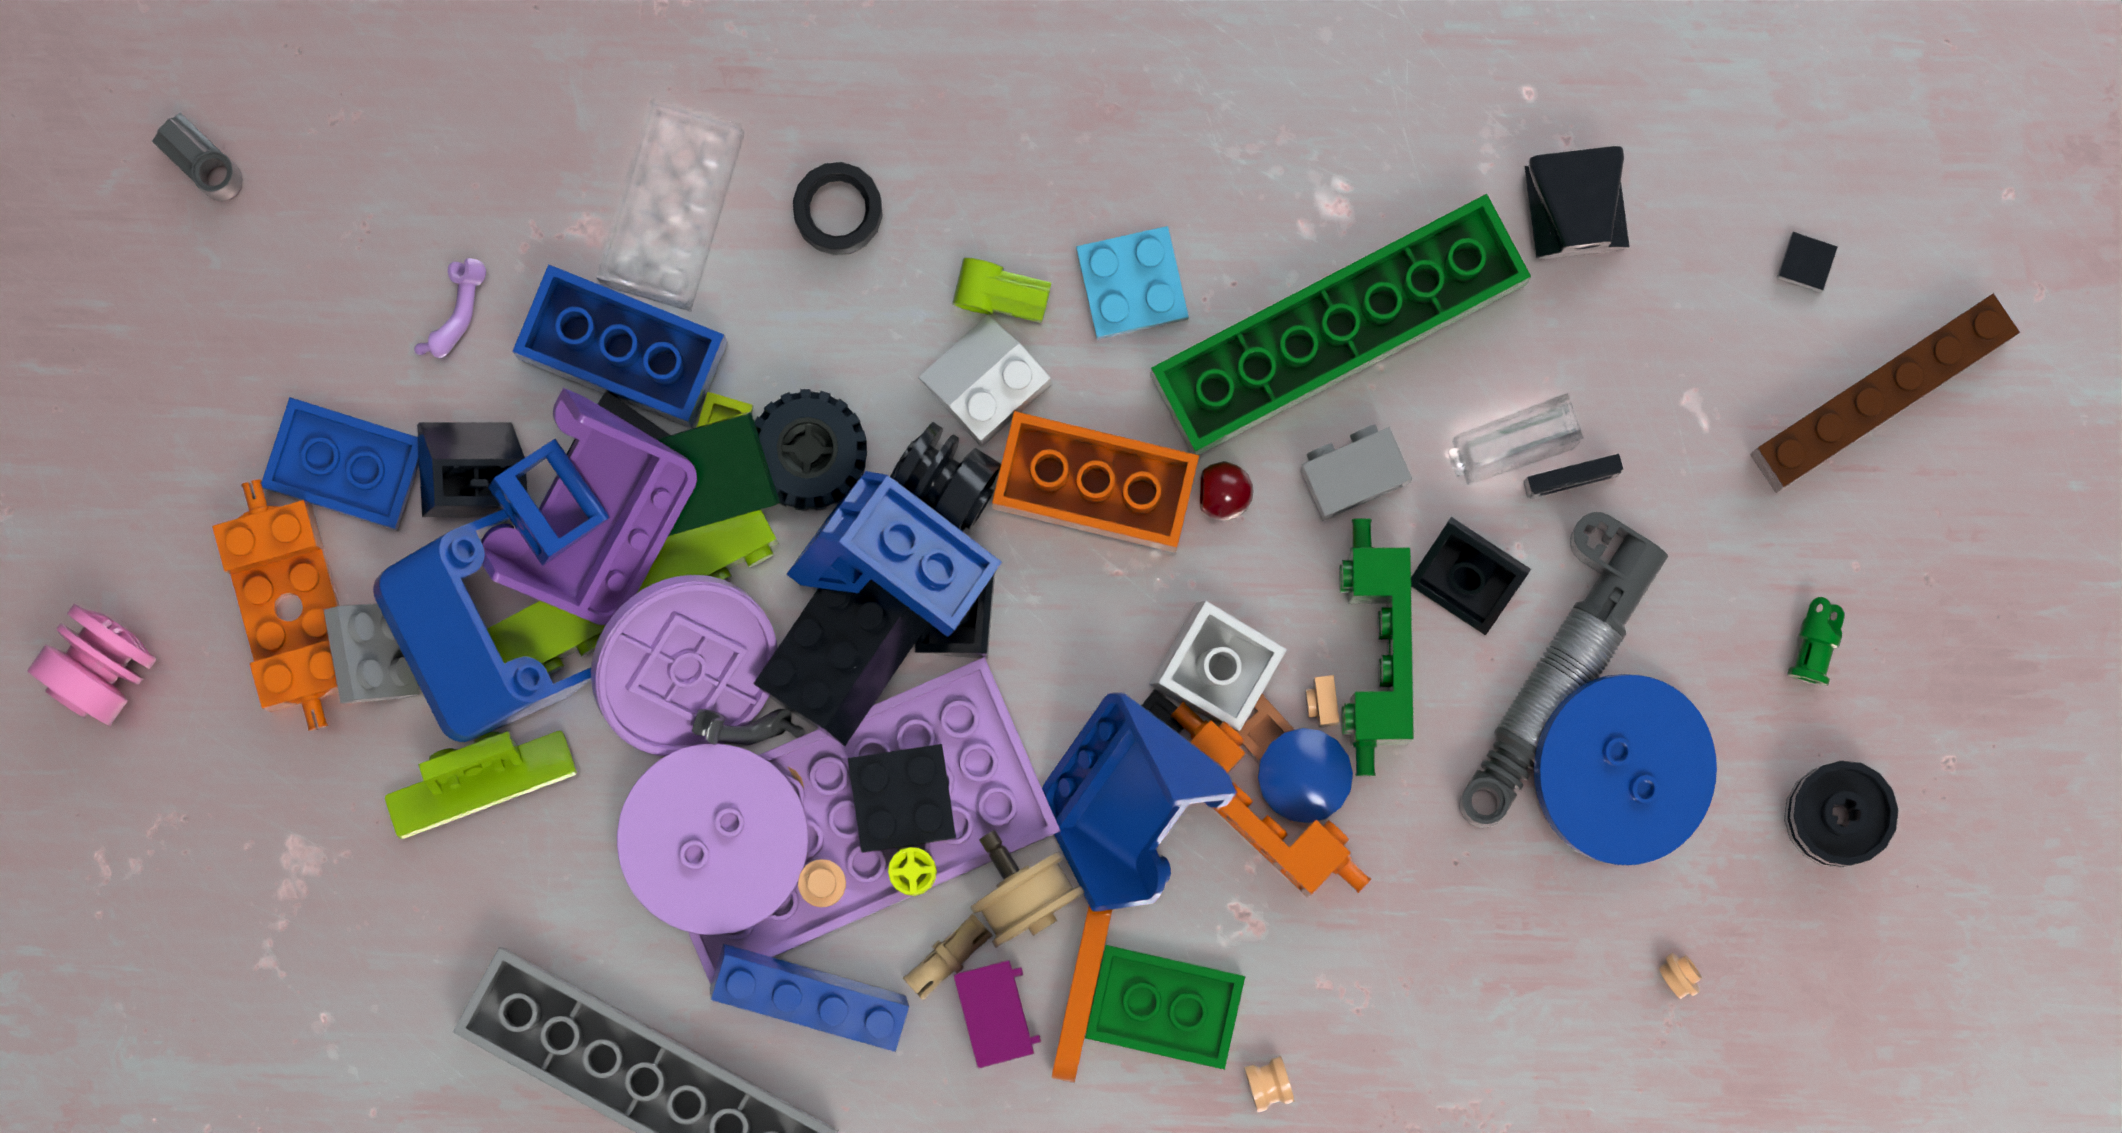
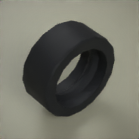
M844 162L825 163L809 171L798 184L793 198L794 220L803 239L816 250L832 255L851 254L865 247L877 234L883 217L880 192L873 179L859 167ZM842 181L853 185L860 191L865 200L866 212L862 223L856 230L847 235L833 236L824 233L815 226L810 214V204L813 195L820 187L830 182Z

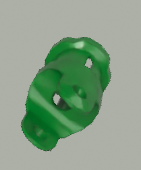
M1824 597L1815 598L1811 602L1807 616L1800 626L1798 637L1802 641L1794 667L1788 669V676L1815 685L1829 686L1830 678L1826 676L1833 650L1840 647L1842 639L1841 628L1845 613L1841 606L1831 605L1829 600ZM1820 604H1822V605H1823L1822 611H1821V612H1817V611H1816L1817 606L1820 605ZM1836 612L1837 618L1831 620V614Z

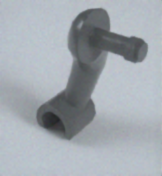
M700 709L697 712L692 733L705 736L706 741L714 745L718 741L745 746L781 735L785 731L799 738L804 735V729L799 725L791 723V712L787 709H776L745 726L723 725L725 721L724 716L711 710Z

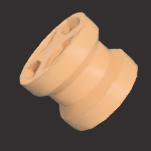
M1281 1056L1271 1059L1269 1064L1263 1067H1257L1254 1064L1244 1067L1257 1112L1267 1110L1269 1105L1274 1102L1280 1101L1284 1104L1294 1102L1291 1085Z

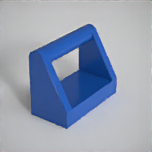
M556 439L545 444L496 476L488 487L542 566L559 556L610 518ZM545 459L548 460L588 518L587 521L560 539L518 480Z

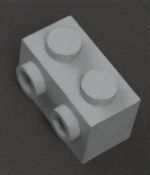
M1371 425L1351 434V444L1335 450L1333 444L1330 443L1306 454L1309 462L1302 464L1300 470L1323 521L1410 484L1412 480L1411 474L1390 427L1378 431L1376 425Z

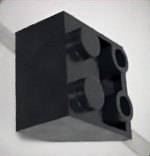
M419 422L417 424L422 517H485L502 510V507L488 487L496 476L525 458L512 422ZM524 474L518 480L527 492V476Z

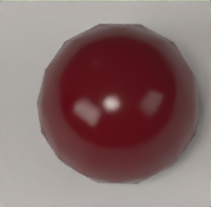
M1226 461L1210 464L1202 470L1200 509L1203 513L1219 521L1235 519L1247 511L1252 502L1254 491L1253 484L1246 471L1240 466Z

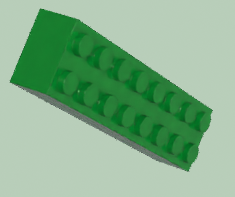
M1485 194L1151 367L1150 376L1191 454L1201 455L1524 287L1529 282L1531 275L1489 196Z

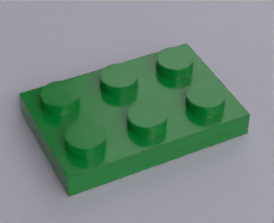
M1105 945L1085 1038L1225 1070L1245 976Z

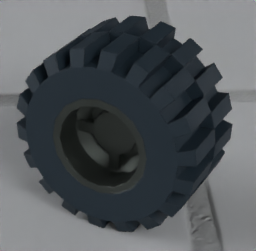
M800 389L798 393L790 394L788 392L780 395L781 398L774 403L771 401L764 407V412L760 417L757 416L754 422L780 501L779 504L785 507L786 505L793 507L799 511H806V509H816L818 511L826 509V506L835 503L836 505L863 475L866 467L867 441L856 413H853L848 408V404L841 399L833 398L830 393L824 391L817 393L811 392L810 389Z

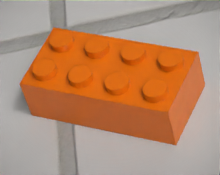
M1014 411L992 500V509L1176 553L1199 455Z

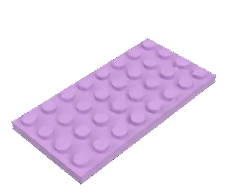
M985 657L873 705L846 746L817 729L760 754L759 756L774 765L787 778L803 805L809 831L808 855L805 866L812 861L820 859L834 862L842 869L845 875V892L842 898L834 905L815 907L803 899L797 884L787 901L775 913L753 927L724 935L688 933L711 984L723 944L775 957L912 897L899 892L890 882L888 874L891 859L901 849L908 847L920 848L931 856L937 869L936 880L931 887L933 888L992 862L989 857L990 853L985 851L979 839L993 830L997 832L1002 840V845L1007 848L1010 854L1060 832ZM942 744L956 839L861 853L848 758Z

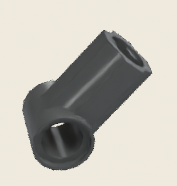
M182 113L169 118L157 130V134L152 142L207 196L213 200L225 201L237 195L243 181L241 171L237 165L223 154ZM225 166L227 174L224 181L219 185H208L207 178L210 171L215 167Z

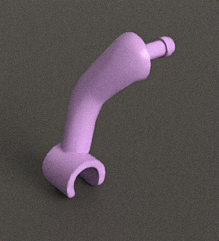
M466 258L464 264L452 262L448 266L449 278L454 283H458L457 300L453 314L442 327L430 333L427 343L416 344L414 347L416 354L423 355L431 351L435 357L443 358L451 351L466 331L472 319L476 286L480 285L486 276V268L479 260Z

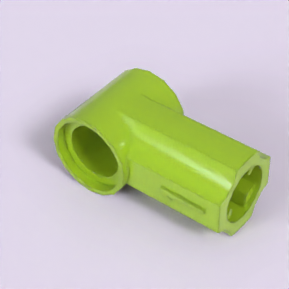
M963 258L952 304L958 308L980 314L992 315L993 312H998L1042 323L1052 282L1004 271L1002 266L992 262L974 258Z

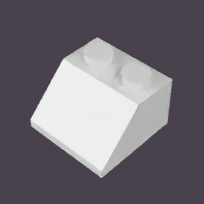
M989 315L918 377L981 448L1012 421L1014 411L1021 413L1051 386V377L1013 336Z
M1208 601L1198 602L1190 612L1149 685L1181 704L1185 702L1191 710L1218 723L1225 721L1235 731L1240 732L1287 649Z

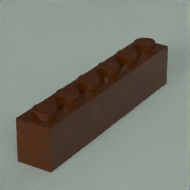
M1993 293L1756 448L1750 455L1775 493H1777L2010 341L2020 331Z

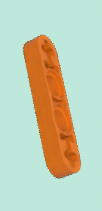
M1090 906L1088 907L1051 1076L1053 1079L1075 1083L1112 910L1094 912Z

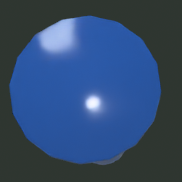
M1306 728L1285 732L1271 742L1260 759L1258 773L1262 798L1269 804L1272 810L1289 821L1302 823L1325 820L1339 810L1351 792L1353 778L1349 755L1338 740L1323 731Z

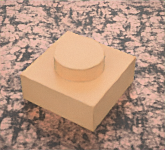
M1334 675L1315 677L1313 679V689H1305L1308 717H1317L1318 727L1338 725L1340 721Z

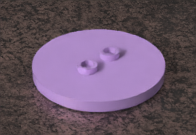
M685 575L662 580L648 586L627 600L604 627L596 644L591 666V684L596 704L609 726L620 738L646 753L667 756L690 746L712 744L706 741L705 736L692 733L698 710L706 709L721 714L725 718L723 725H749L758 715L769 697L753 683L778 648L776 636L768 617L760 606L744 590L728 581L704 575ZM718 741L717 744H724L726 742Z
M701 744L683 748L665 756L652 765L638 779L628 794L621 810L617 830V850L621 869L627 884L640 903L663 922L683 931L702 935H724L746 930L775 913L795 890L799 875L806 864L809 846V831L805 811L798 794L787 778L774 765L761 756L740 747L724 744Z

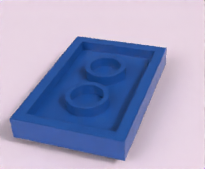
M289 397L261 482L262 488L297 500H305L310 504L397 531L419 466L418 437Z

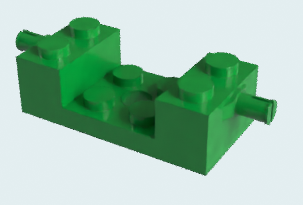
M1368 518L1352 519L1353 547L1350 548L1348 560H1342V564L1339 565L1340 593H1348V604H1386V607H1381V611H1378V640H1387V655H1382L1378 661L1379 687H1387V691L1354 692L1350 697V703H1344V706L1341 707L1342 735H1350V745L1356 748L1355 776H1376L1375 747L1377 745H1408L1414 739L1411 547H1372V519Z

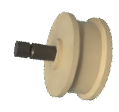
M995 830L979 839L985 851L990 853V859L1004 879L996 885V890L970 907L973 913L982 912L994 931L996 937L992 943L995 948L1027 929L1030 930L1033 936L1057 921L1053 914L1054 912L1084 893L1081 886L1073 888L1058 864L1063 858L1060 852L1049 856L1031 868L1028 865L1020 870L1007 848L1002 845V840Z

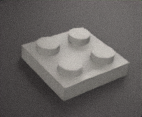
M378 604L344 605L324 610L341 704L402 699L420 695L418 683Z

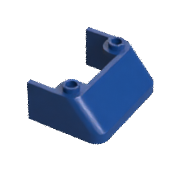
M503 509L456 528L386 568L376 578L373 586L374 598L437 723L448 738L457 742L471 741L564 700L591 680V667L553 684L545 667L536 659L518 657L509 662H503L462 579L474 574L484 562L485 552L481 543L484 534L492 527L506 523L509 520Z

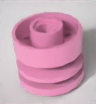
M74 603L67 614L84 626L81 632L77 633L60 623L56 630L71 645L65 653L55 647L45 645L27 671L47 686L45 690L47 694L82 717L89 714L102 723L111 726L128 701L125 695L113 685L117 678L120 677L128 682L139 685L143 678L126 666L128 662L133 659L150 669L157 659L147 651L137 636L101 612L83 609Z

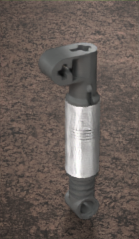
M1602 512L1589 513L1577 522L1572 531L1570 547L1573 554L1581 562L1601 575L1586 599L1576 602L1571 612L1568 613L1569 616H1566V620L1563 621L1564 624H1561V628L1558 629L1559 632H1556V636H1553L1554 640H1551V643H1549L1550 647L1546 648L1547 652H1543L1544 657H1540L1541 661L1535 664L1534 672H1530L1529 680H1525L1524 688H1520L1521 692H1518V696H1515L1516 700H1513V704H1510L1511 708H1508V712H1505L1506 715L1503 716V720H1500L1501 723L1498 724L1494 731L1496 741L1493 746L1497 749L1496 752L1489 750L1487 757L1491 760L1482 761L1480 765L1484 771L1477 770L1460 798V811L1463 818L1470 825L1478 828H1489L1496 825L1506 815L1517 797L1513 790L1522 789L1524 785L1520 779L1528 780L1530 776L1526 771L1527 769L1534 770L1537 744L1550 715L1571 692L1589 681L1600 678L1599 674H1603L1602 670H1605V666H1608L1607 662H1610V658H1613L1612 654H1615V650H1618L1617 646H1620V642H1623L1626 636L1625 624L1668 558V554L1659 546L1610 515ZM1596 528L1604 532L1602 541L1607 545L1615 534L1624 539L1609 564L1600 559L1607 547L1600 543L1595 549L1587 545L1589 536L1584 531L1592 534ZM1480 790L1491 792L1497 799L1496 811L1490 815L1479 814L1472 806L1473 794Z

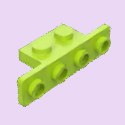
M509 731L504 733L489 732L476 738L474 744L458 750L447 748L433 753L428 761L418 764L423 781L387 794L385 802L396 835L400 839H405L576 775L577 769L566 737L562 731L553 732L518 746Z

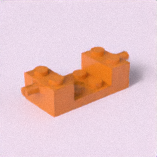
M261 479L252 480V485L249 482L241 484L249 511L237 519L213 525L212 528L224 571L231 575L254 662L249 664L261 708L268 712H274L302 704L308 731L318 730V727L325 728L328 726L320 699L339 693L324 610L340 605L312 505L305 500H301L280 507L267 506ZM287 595L298 596L303 605L301 615L293 621H283L277 612L279 601Z
M1185 702L1170 715L1191 735L1190 738L1192 740L1190 743L1220 764L1227 774L1246 754L1240 748L1245 740L1225 721L1219 727L1211 720L1209 722L1207 720L1203 721ZM1234 782L1232 784L1237 793L1230 803L1225 807L1213 808L1306 897L1312 895L1332 872L1335 875L1339 874L1357 893L1371 880L1351 860L1352 857L1349 855L1351 852L1344 846L1349 841V838L1329 820L1324 825L1315 820L1289 847L1283 842L1288 835L1287 832L1268 815L1261 821L1248 808L1253 800Z

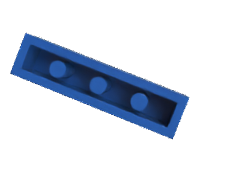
M727 944L722 946L710 985V997L713 1001L896 1052L909 1010L908 1000L904 994Z

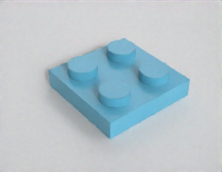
M1168 226L1076 246L1097 340L1189 319Z

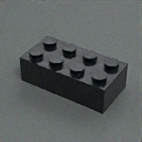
M872 579L868 581L859 593L818 588L753 684L775 702L846 746L929 622Z

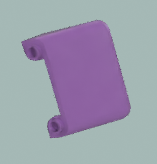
M563 387L553 407L554 421L563 433L576 438L567 456L610 518L544 566L541 565L515 526L508 523L494 526L481 539L485 552L482 565L490 578L499 584L593 623L606 625L614 613L627 600L637 594L695 488L697 473L692 463L683 455L588 398ZM556 475L539 510L560 539L587 521L588 518L562 480Z

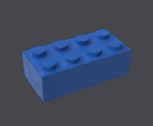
M548 264L512 352L521 361L601 393L608 391L621 401L692 429L728 341L722 333Z

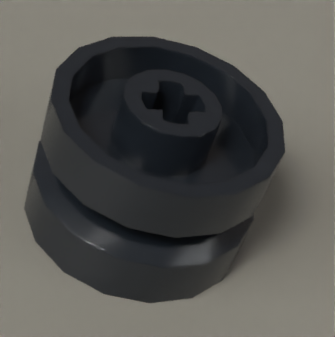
M1841 760L1812 769L1795 783L1786 799L1784 822L1790 841L1802 856L1820 866L1843 868L1869 861L1888 846L1897 828L1898 806L1893 789L1879 772L1863 763ZM1840 806L1846 811L1847 818L1843 824H1837L1839 816L1832 814L1834 807Z

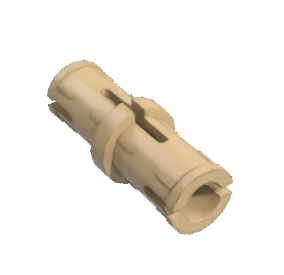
M972 913L942 943L938 940L932 946L934 950L916 968L905 975L903 979L924 1000L952 972L955 971L958 974L964 968L961 964L993 935Z

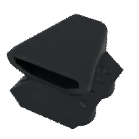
M1611 146L1542 154L1529 159V165L1525 166L1536 258L1555 259L1607 253L1629 247L1621 185L1624 163L1623 147Z

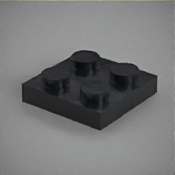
M942 744L848 758L861 853L956 839Z

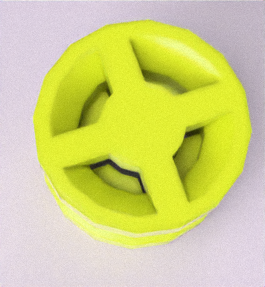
M908 847L901 849L893 856L889 863L888 874L890 882L899 892L905 895L917 896L924 894L932 887L936 880L937 869L935 862L926 851L920 848Z

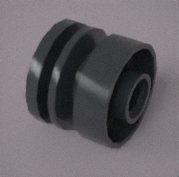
M932 422L916 440L910 443L890 477L962 532L966 528L971 530L994 493V489L991 487L998 476L1001 463L977 448H974L961 463L955 461L953 457L958 448L959 437L953 434L948 438L940 451L937 450L935 447L942 435L943 428Z

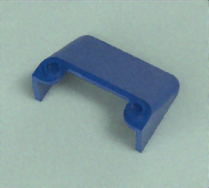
M1123 692L1109 693L1104 697L1042 787L1060 829V832L1054 834L1079 886L1083 888V894L1091 910L1094 912L1154 904L1162 894L1165 883L1169 881L1171 876V867L1168 859L1163 855H1159L1156 849L1187 806L1204 802L1211 808L1225 807L1237 793L1230 776L1220 764Z

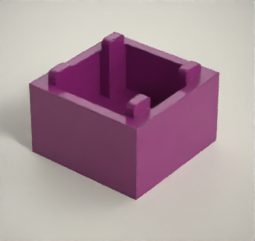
M1010 960L953 975L978 1069L1035 1054L1032 1044L1041 1042L1040 1035L1030 1037L1015 977L1024 974L1021 967L1012 969Z

